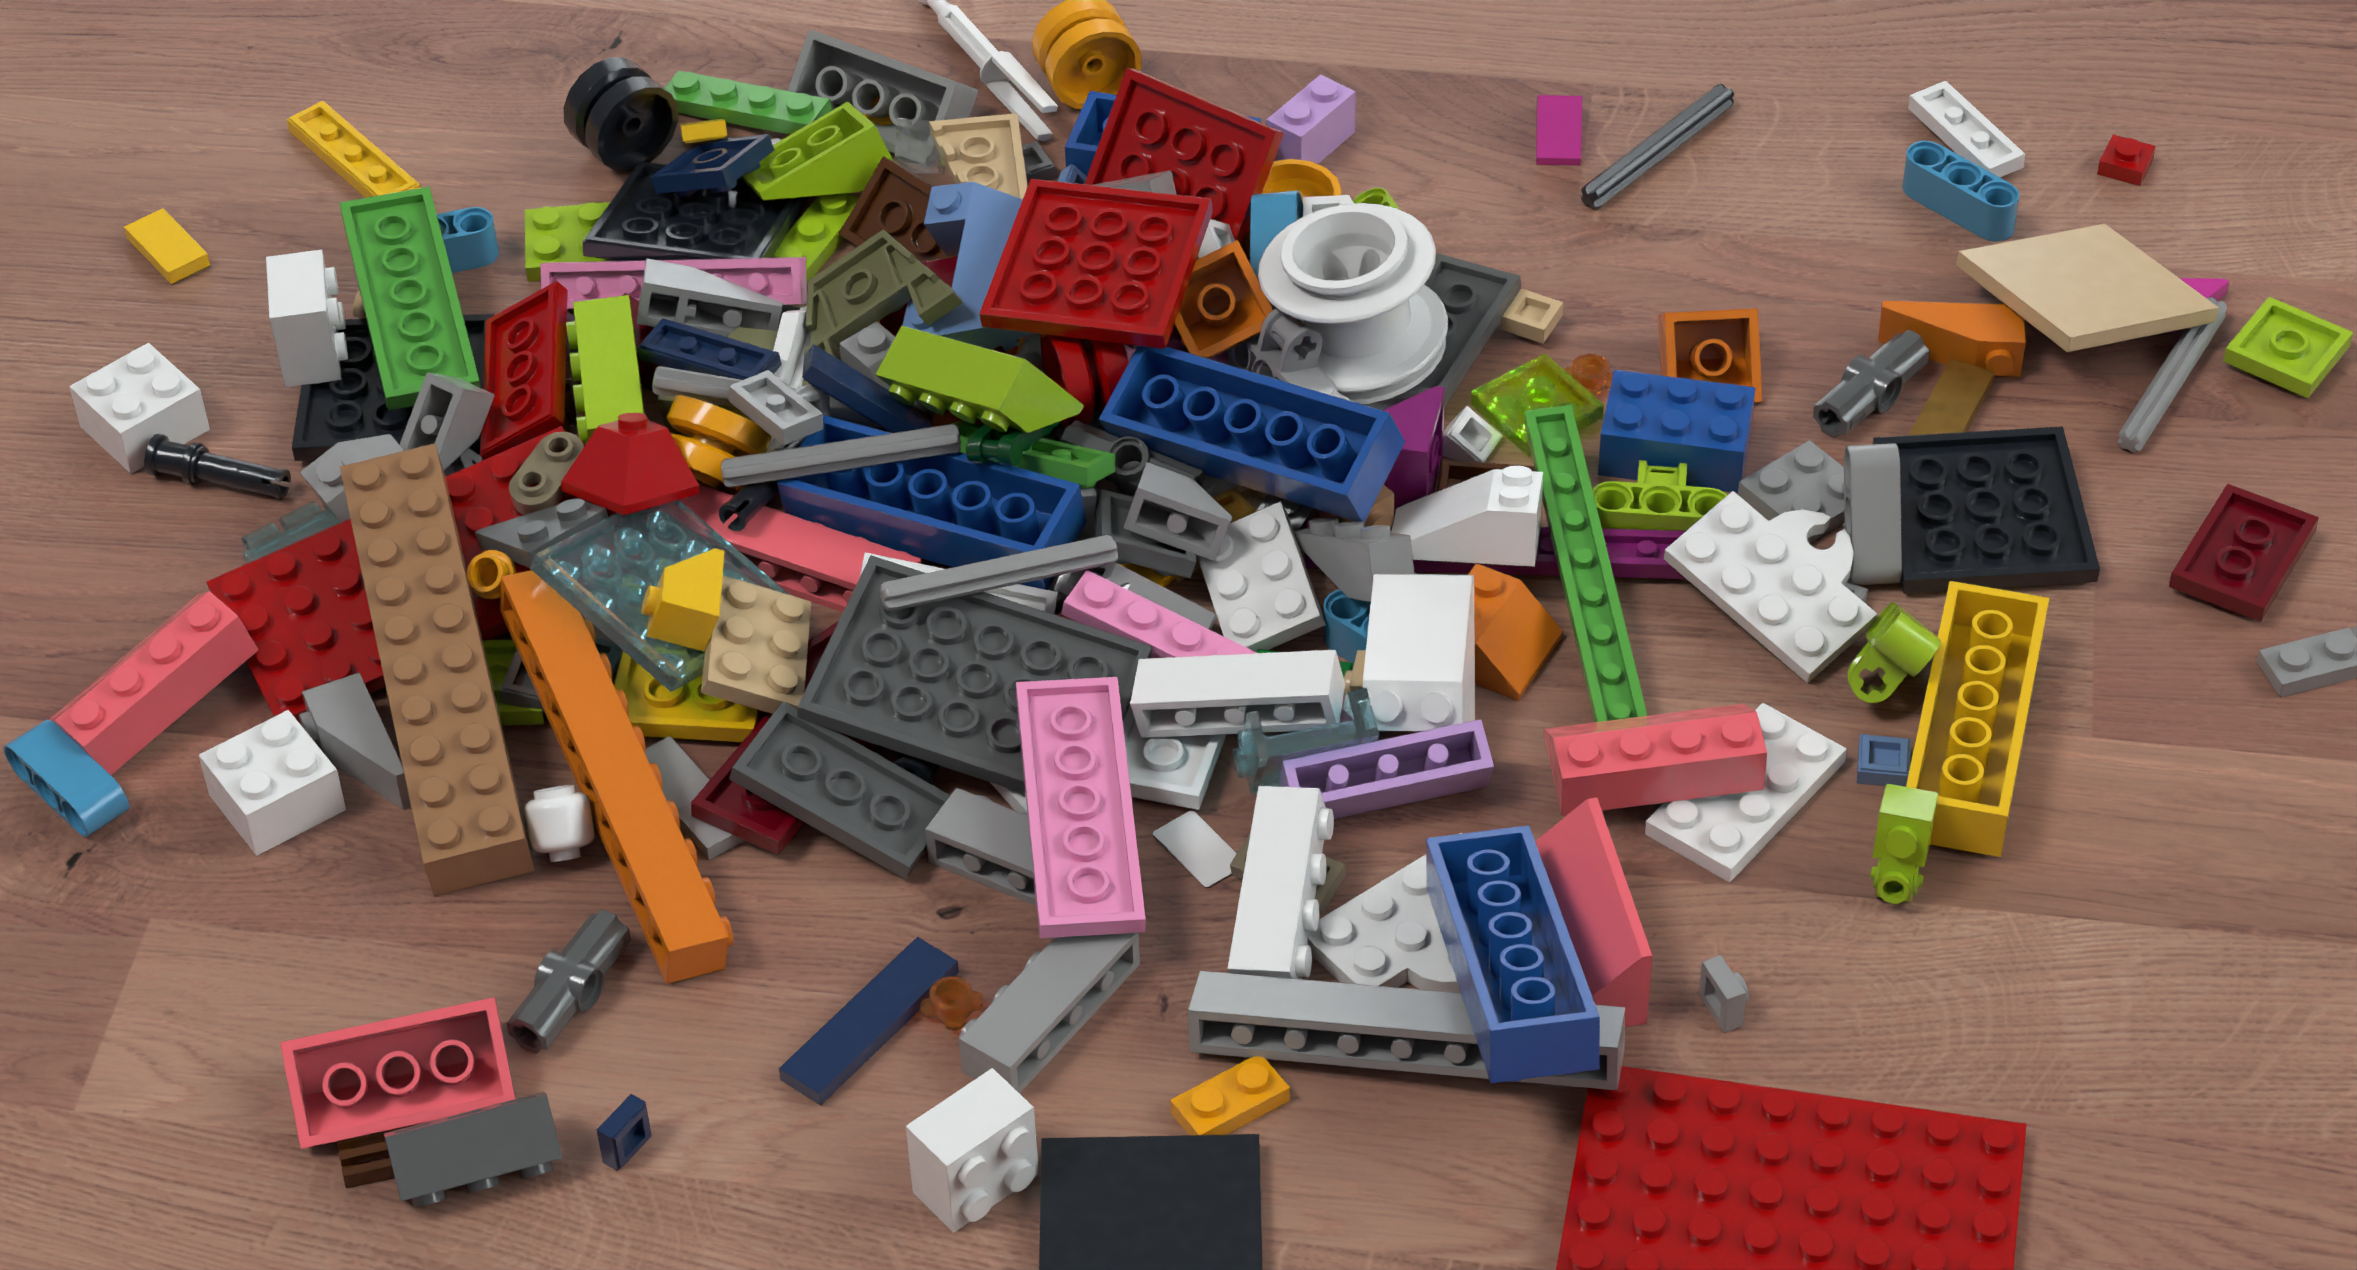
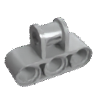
M1277 308L1271 311L1264 319L1259 335L1226 350L1230 366L1328 395L1333 390L1337 391L1333 381L1317 366L1322 347L1320 333L1313 327L1305 326L1300 319L1287 315Z
M1896 443L1846 446L1844 450V483H1842L1845 508L1843 529L1850 536L1854 551L1848 583L1853 585L1900 583L1902 553L1900 458L1898 446Z

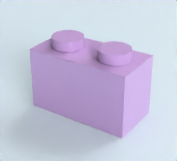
M1320 74L1267 118V126L1284 132L1274 161L1297 159L1319 164L1355 133L1356 91Z

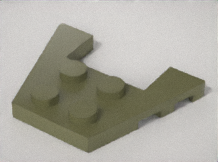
M883 229L808 280L806 327L811 331L810 345L804 349V356L814 344L841 361L838 353L840 342L874 322L880 321L888 314L899 311L910 299L913 300L918 316L930 326L963 303L962 298ZM802 380V386L809 384L807 381Z

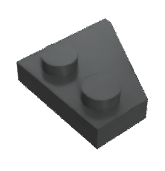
M577 498L479 529L475 532L481 550L503 552L513 562L536 569L610 527L611 523L606 508Z

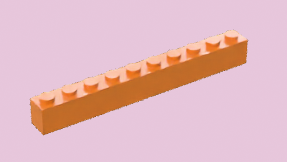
M559 565L502 576L500 612L578 788L590 800L594 824L665 983L668 984L724 970L728 947L733 945V932L730 922L726 916L720 917L716 910L715 893L712 883L708 877L702 878L697 868L698 859L695 846L690 838H683L680 831V818L677 807L673 800L667 801L662 792L663 782L660 770L656 763L650 764L645 755L646 746L643 733L639 726H632L629 720L626 696L622 689L616 690L612 683V669L609 659L605 653L599 654L596 648L593 624L590 618H583L579 611V597L574 583L566 582Z

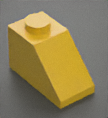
M714 548L664 568L657 587L648 586L642 604L641 613L648 615L647 637L705 651L720 617L725 551Z

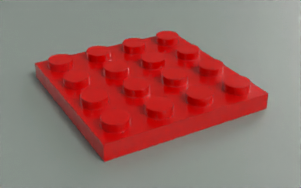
M1126 68L1084 185H1095L1171 170L1176 194L1210 198L1213 209L1211 219L1229 224L1235 241L1238 240L1242 247L1251 224L1252 195L1262 194L1284 132L1136 69Z
M1030 179L979 313L982 327L1166 349L1213 213L1211 199Z

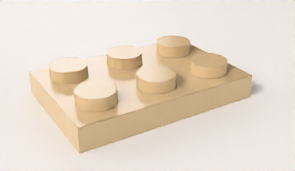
M723 575L720 617L705 649L701 693L772 714L783 701L798 709L805 689L811 601Z

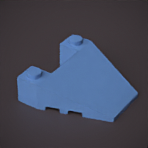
M976 182L931 187L924 225L946 256L958 255L952 289L962 298L963 303L928 326L918 316L913 300L908 301L903 326L990 350L1002 346L1005 351L1019 346V338L1032 334L1029 332L982 327L979 315L1023 199Z

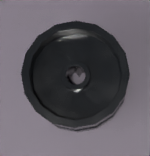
M623 57L607 58L593 64L583 72L570 88L563 107L564 124L569 133L583 146L590 149L592 154L605 166L615 171H633L640 161L649 163L653 161L672 140L678 124V105L672 94L662 85L652 80L650 75L639 65Z

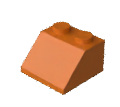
M1238 240L1197 259L1173 326L1187 353L1210 359L1259 335L1264 319L1273 311Z
M1758 308L1669 312L1658 315L1659 356L1662 376L1756 387L1754 403L1762 402Z
M1476 563L1468 574L1474 575L1475 685L1519 701L1563 638V630L1520 579Z

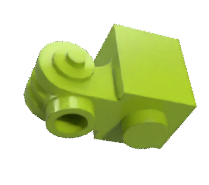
M1886 784L1879 811L1872 858L1879 859L1877 866H1872L1870 879H1873L1872 888H1876L1875 897H1880L1891 904L1911 903L1913 895H1917L1918 888H1922L1924 876L1919 874V866L1925 867L1932 836L1938 792Z

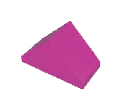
M1538 95L1536 101V165L1581 166L1582 96Z

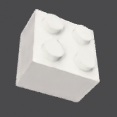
M322 249L266 257L269 319L285 387L341 380L340 361L348 360V351L344 332L338 333V330L346 329L343 304L338 302L337 298H332V295L339 294L335 267L326 268Z
M150 343L133 350L129 354L69 386L80 427L130 474L144 467L147 445L155 434L166 435L171 442L186 444L210 430L200 388Z
M289 710L199 754L209 796L256 856L346 810L337 769Z
M993 1068L906 1125L913 1193L953 1233L970 1221L975 1222L984 1217L992 1206L1011 1193L1022 1191L1032 1182L1034 1177L1039 1175L1034 1107Z

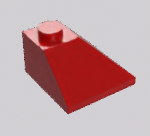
M624 413L618 416L617 421L598 425L562 479L561 491L616 513L627 515L698 495L699 484L667 427L647 420V416L641 413Z

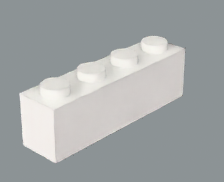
M1336 650L1139 659L1130 705L1141 738L1339 729L1345 681Z
M1258 786L1227 968L1229 973L1302 979V977H1309L1312 952L1311 947L1307 945L1309 931H1316L1318 927L1319 903L1315 899L1317 885H1324L1327 870L1325 854H1322L1324 840H1331L1334 828L1333 811L1325 807L1319 788Z

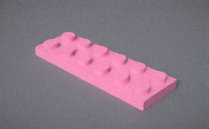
M1118 677L1016 682V702L1039 938L1145 932L1146 917Z

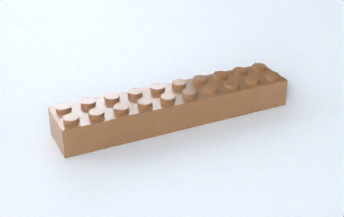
M436 443L339 466L422 861L433 894L438 896L533 872L535 868L472 591L467 579V569L447 481Z

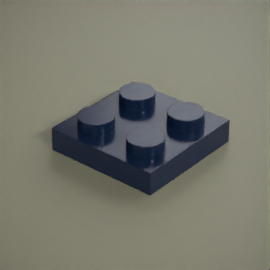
M769 134L701 141L694 144L650 178L656 194L675 192L677 197H683L693 194L700 189H711L712 193H721L734 188L737 185L736 180L742 175L759 169L761 166L760 161L775 150Z

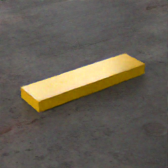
M320 101L286 119L289 132L365 198L421 188V184L324 101Z

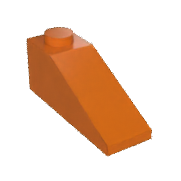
M1882 300L1878 328L1879 342L1887 343L1897 333L1903 334L1909 329L1922 336L1923 343L1930 350L1929 360L1947 366L1950 358L1994 371V376L2021 377L2026 345L2024 319L2007 305Z

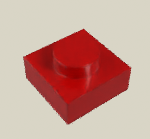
M2113 134L2099 160L2097 175L2141 186L2154 159L2156 146L2137 141L2133 138H2125Z

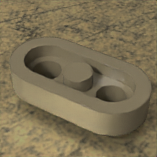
M555 432L544 437L509 484L512 502L518 512L526 515L558 505L566 492L561 491V481L584 448L583 442L578 436L569 432ZM531 484H539L535 487H528Z

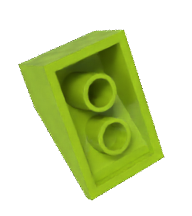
M847 101L774 144L775 151L760 161V168L751 173L744 174L740 178L763 200L856 193L864 190L883 156L891 160L893 159L876 125Z

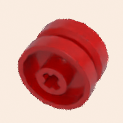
M1041 334L1040 346L1041 357L1044 360V374L1084 405L1080 414L1060 421L1061 425L1066 429L1075 420L1084 424L1092 423L1095 408L1101 415L1129 364L1124 344Z

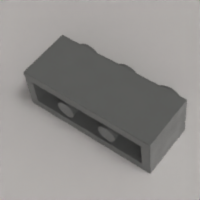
M544 1091L384 1133L400 1200L412 1199L414 1207L446 1199L444 1190L466 1184L468 1193L495 1187L500 1184L498 1175L519 1170L521 1178L541 1175L553 1170L551 1161L563 1158L548 1097Z

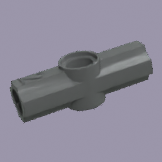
M1908 329L1903 334L1897 333L1869 358L1865 355L1856 356L1845 369L1841 382L1814 405L1813 418L1819 423L1821 431L1836 438L1840 434L1846 435L1872 411L1877 410L1880 413L1888 411L1898 399L1903 384L1929 362L1930 350L1923 343L1922 336Z
M1077 420L1067 426L1060 442L1114 453L1115 472L1103 479L1113 482L1119 491L1127 495H1135L1146 462L1193 478L1201 487L1205 480V474L1202 470L1149 450L1145 443L1137 437L1126 436L1119 438ZM1128 462H1141L1140 465L1133 470H1121V468Z
M602 909L597 914H591L562 952L552 950L543 958L536 972L534 988L507 1022L509 1035L515 1038L522 1048L536 1054L542 1049L547 1050L577 1010L587 1012L595 1005L603 989L605 973L631 941L629 928L618 919L617 915Z

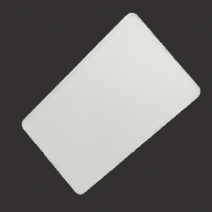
M1190 810L1153 832V835L1204 887H1210L1232 874L1230 864L1237 853L1195 811Z

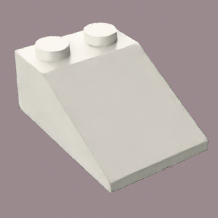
M1509 466L1503 470L1494 469L1396 508L1391 532L1411 536L1413 560L1535 567L1541 529L1543 472L1532 471L1524 466Z
M1374 574L1363 674V730L1427 731L1475 721L1474 575Z

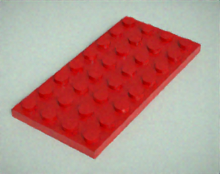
M562 426L446 476L466 569H468L474 557L485 552L479 548L475 535L476 531L523 516L513 505L509 491L510 481L544 437L555 432H565ZM531 484L528 487H535L539 484ZM566 493L558 504L566 500L577 499L578 497ZM609 509L606 510L611 523L610 527L536 568L540 569L559 565L566 582L574 583L579 600L643 572L638 555L614 514ZM351 519L206 581L209 591L239 616L258 648V651L245 662L273 717L289 710L300 723L299 714L307 712L302 691L360 673L369 694L386 687ZM514 562L516 573L535 570ZM471 588L482 640H491L509 632L500 612V598L495 600L482 598Z

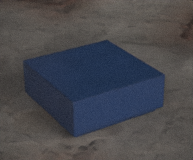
M630 1094L597 1129L602 1162L616 1171L621 1169L652 1137L646 1102L633 1094Z

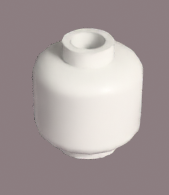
M574 785L556 786L534 791L535 799L529 801L524 807L530 848L538 853H549L550 862L581 857L579 847L590 844L595 837L588 796L581 792H575Z

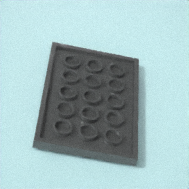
M870 555L797 710V717L810 723L1025 793L1016 702V682L1118 677L1122 720L1124 721L1130 707L1138 660L1150 659L1152 646L986 592L895 611H887L881 602L880 585L887 581L925 574V572Z

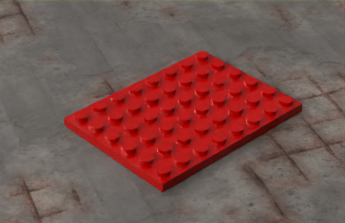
M1622 1066L1618 1090L1587 1089L1556 1270H2014L2027 1124Z

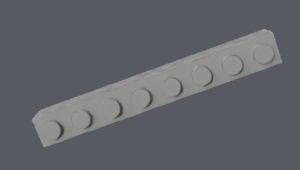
M1200 971L1188 1008L1190 1052L1249 1058L1257 1056L1271 1060L1489 1079L1461 993ZM1596 1005L1600 1016L1599 1070L1577 1072L1571 1075L1560 1074L1529 1078L1518 1082L1618 1090L1625 1051V1007Z

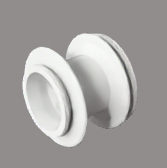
M1356 203L1338 205L1321 209L1288 225L1274 237L1265 249L1259 262L1258 271L1262 292L1268 301L1281 312L1300 319L1305 326L1313 327L1320 333L1322 347L1317 366L1333 381L1337 391L1359 404H1369L1390 399L1405 393L1421 383L1433 372L1442 359L1446 348L1448 316L1441 299L1433 290L1425 285L1435 265L1436 248L1430 232L1414 216L1397 208L1379 204Z

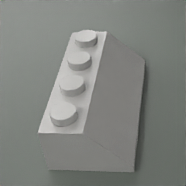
M811 29L807 33L788 91L828 98L830 99L832 110L848 101L863 115L875 118L890 115L893 124L879 125L873 123L876 125L888 151L930 167L933 166L941 155L930 136L929 121L969 118L979 91ZM880 96L878 104L871 107L874 98Z

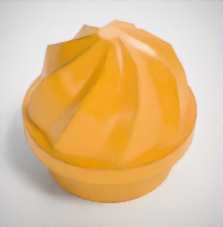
M488 550L477 555L471 560L467 569V579L473 591L478 596L490 600L500 598L501 577L516 574V568L512 559L507 554L497 550Z

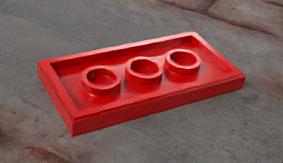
M558 281L553 282L486 320L483 389L495 396L481 430L480 456L484 460L564 425L568 290Z

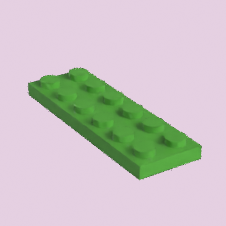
M430 187L339 202L387 409L394 410L414 406L427 372L457 377L480 388V381Z

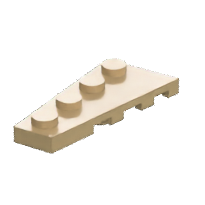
M1018 113L929 121L930 136L956 184L976 182L1023 199L1028 186Z

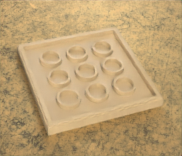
M2106 224L1958 251L1956 266L2066 352L2216 322L2218 306Z

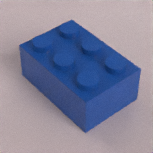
M1614 370L1600 434L1598 475L1638 480L1639 460H1646L1650 466L1678 467L1679 463H1687L1686 486L1709 487L1724 492L1734 491L1738 493L1739 481L1743 480L1751 436L1756 387Z

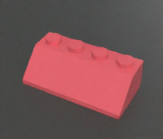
M210 591L197 594L49 720L54 722L103 769L112 775L255 654L258 648L238 615Z
M1745 703L1544 729V738L1561 816L1568 815L1586 799L1596 797L1603 811L1764 790L1767 750L1758 714Z
M1598 798L1586 799L1535 842L1595 1005L1625 1007V1027L1646 1024L1652 953Z
M495 997L280 1042L301 1149L434 1121L515 1099Z

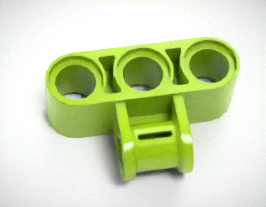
M1639 460L1637 483L1607 481L1597 484L1592 489L1602 529L1687 531L1722 501L1727 494L1715 488L1686 486L1687 463H1679L1678 467L1650 466L1646 460Z
M1893 601L1881 612L1867 631L1865 636L1868 639L1867 644L1854 658L1848 668L1847 680L1849 686L1859 699L1867 703L1884 701L1894 692L1907 674L1915 677L1926 666L1941 645V640L1930 629ZM1877 667L1882 668L1878 674L1883 681L1881 686L1877 688L1870 684L1866 689L1861 688L1864 684L1860 676L1862 670L1866 668L1868 671L1873 672Z

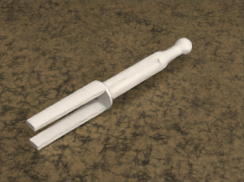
M918 0L921 4L930 6L934 10L938 23L980 67V80L1012 114L1018 113V121L1037 141L1052 139L1053 133L1008 81L1011 80L1042 113L1056 112L1058 105L1010 52L998 51L957 5H952L946 0Z

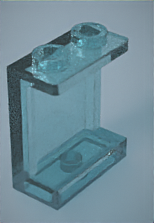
M1367 688L1346 693L1340 722L1336 724L1267 737L1263 733L1258 711L1247 713L1244 728L1238 731L1239 748L1233 749V756L1238 777H1247L1250 793L1258 792V786L1280 787L1279 778L1282 761L1378 741L1379 732Z

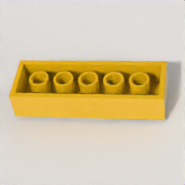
M1954 581L1949 582L1938 633L1941 645L1933 657L1906 787L1938 792L1930 845L2001 857L2042 645L2049 603L2048 597Z

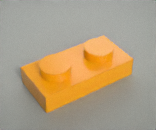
M1253 1056L1170 1099V1112L1188 1135H1227L1289 1102L1290 1087L1264 1057Z

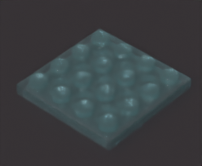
M680 500L627 515L616 513L535 554L530 567L534 573L670 692L703 675L705 651L647 637L648 615L641 613L644 596L649 585L657 587L665 567L716 548L725 551L724 576L788 594Z

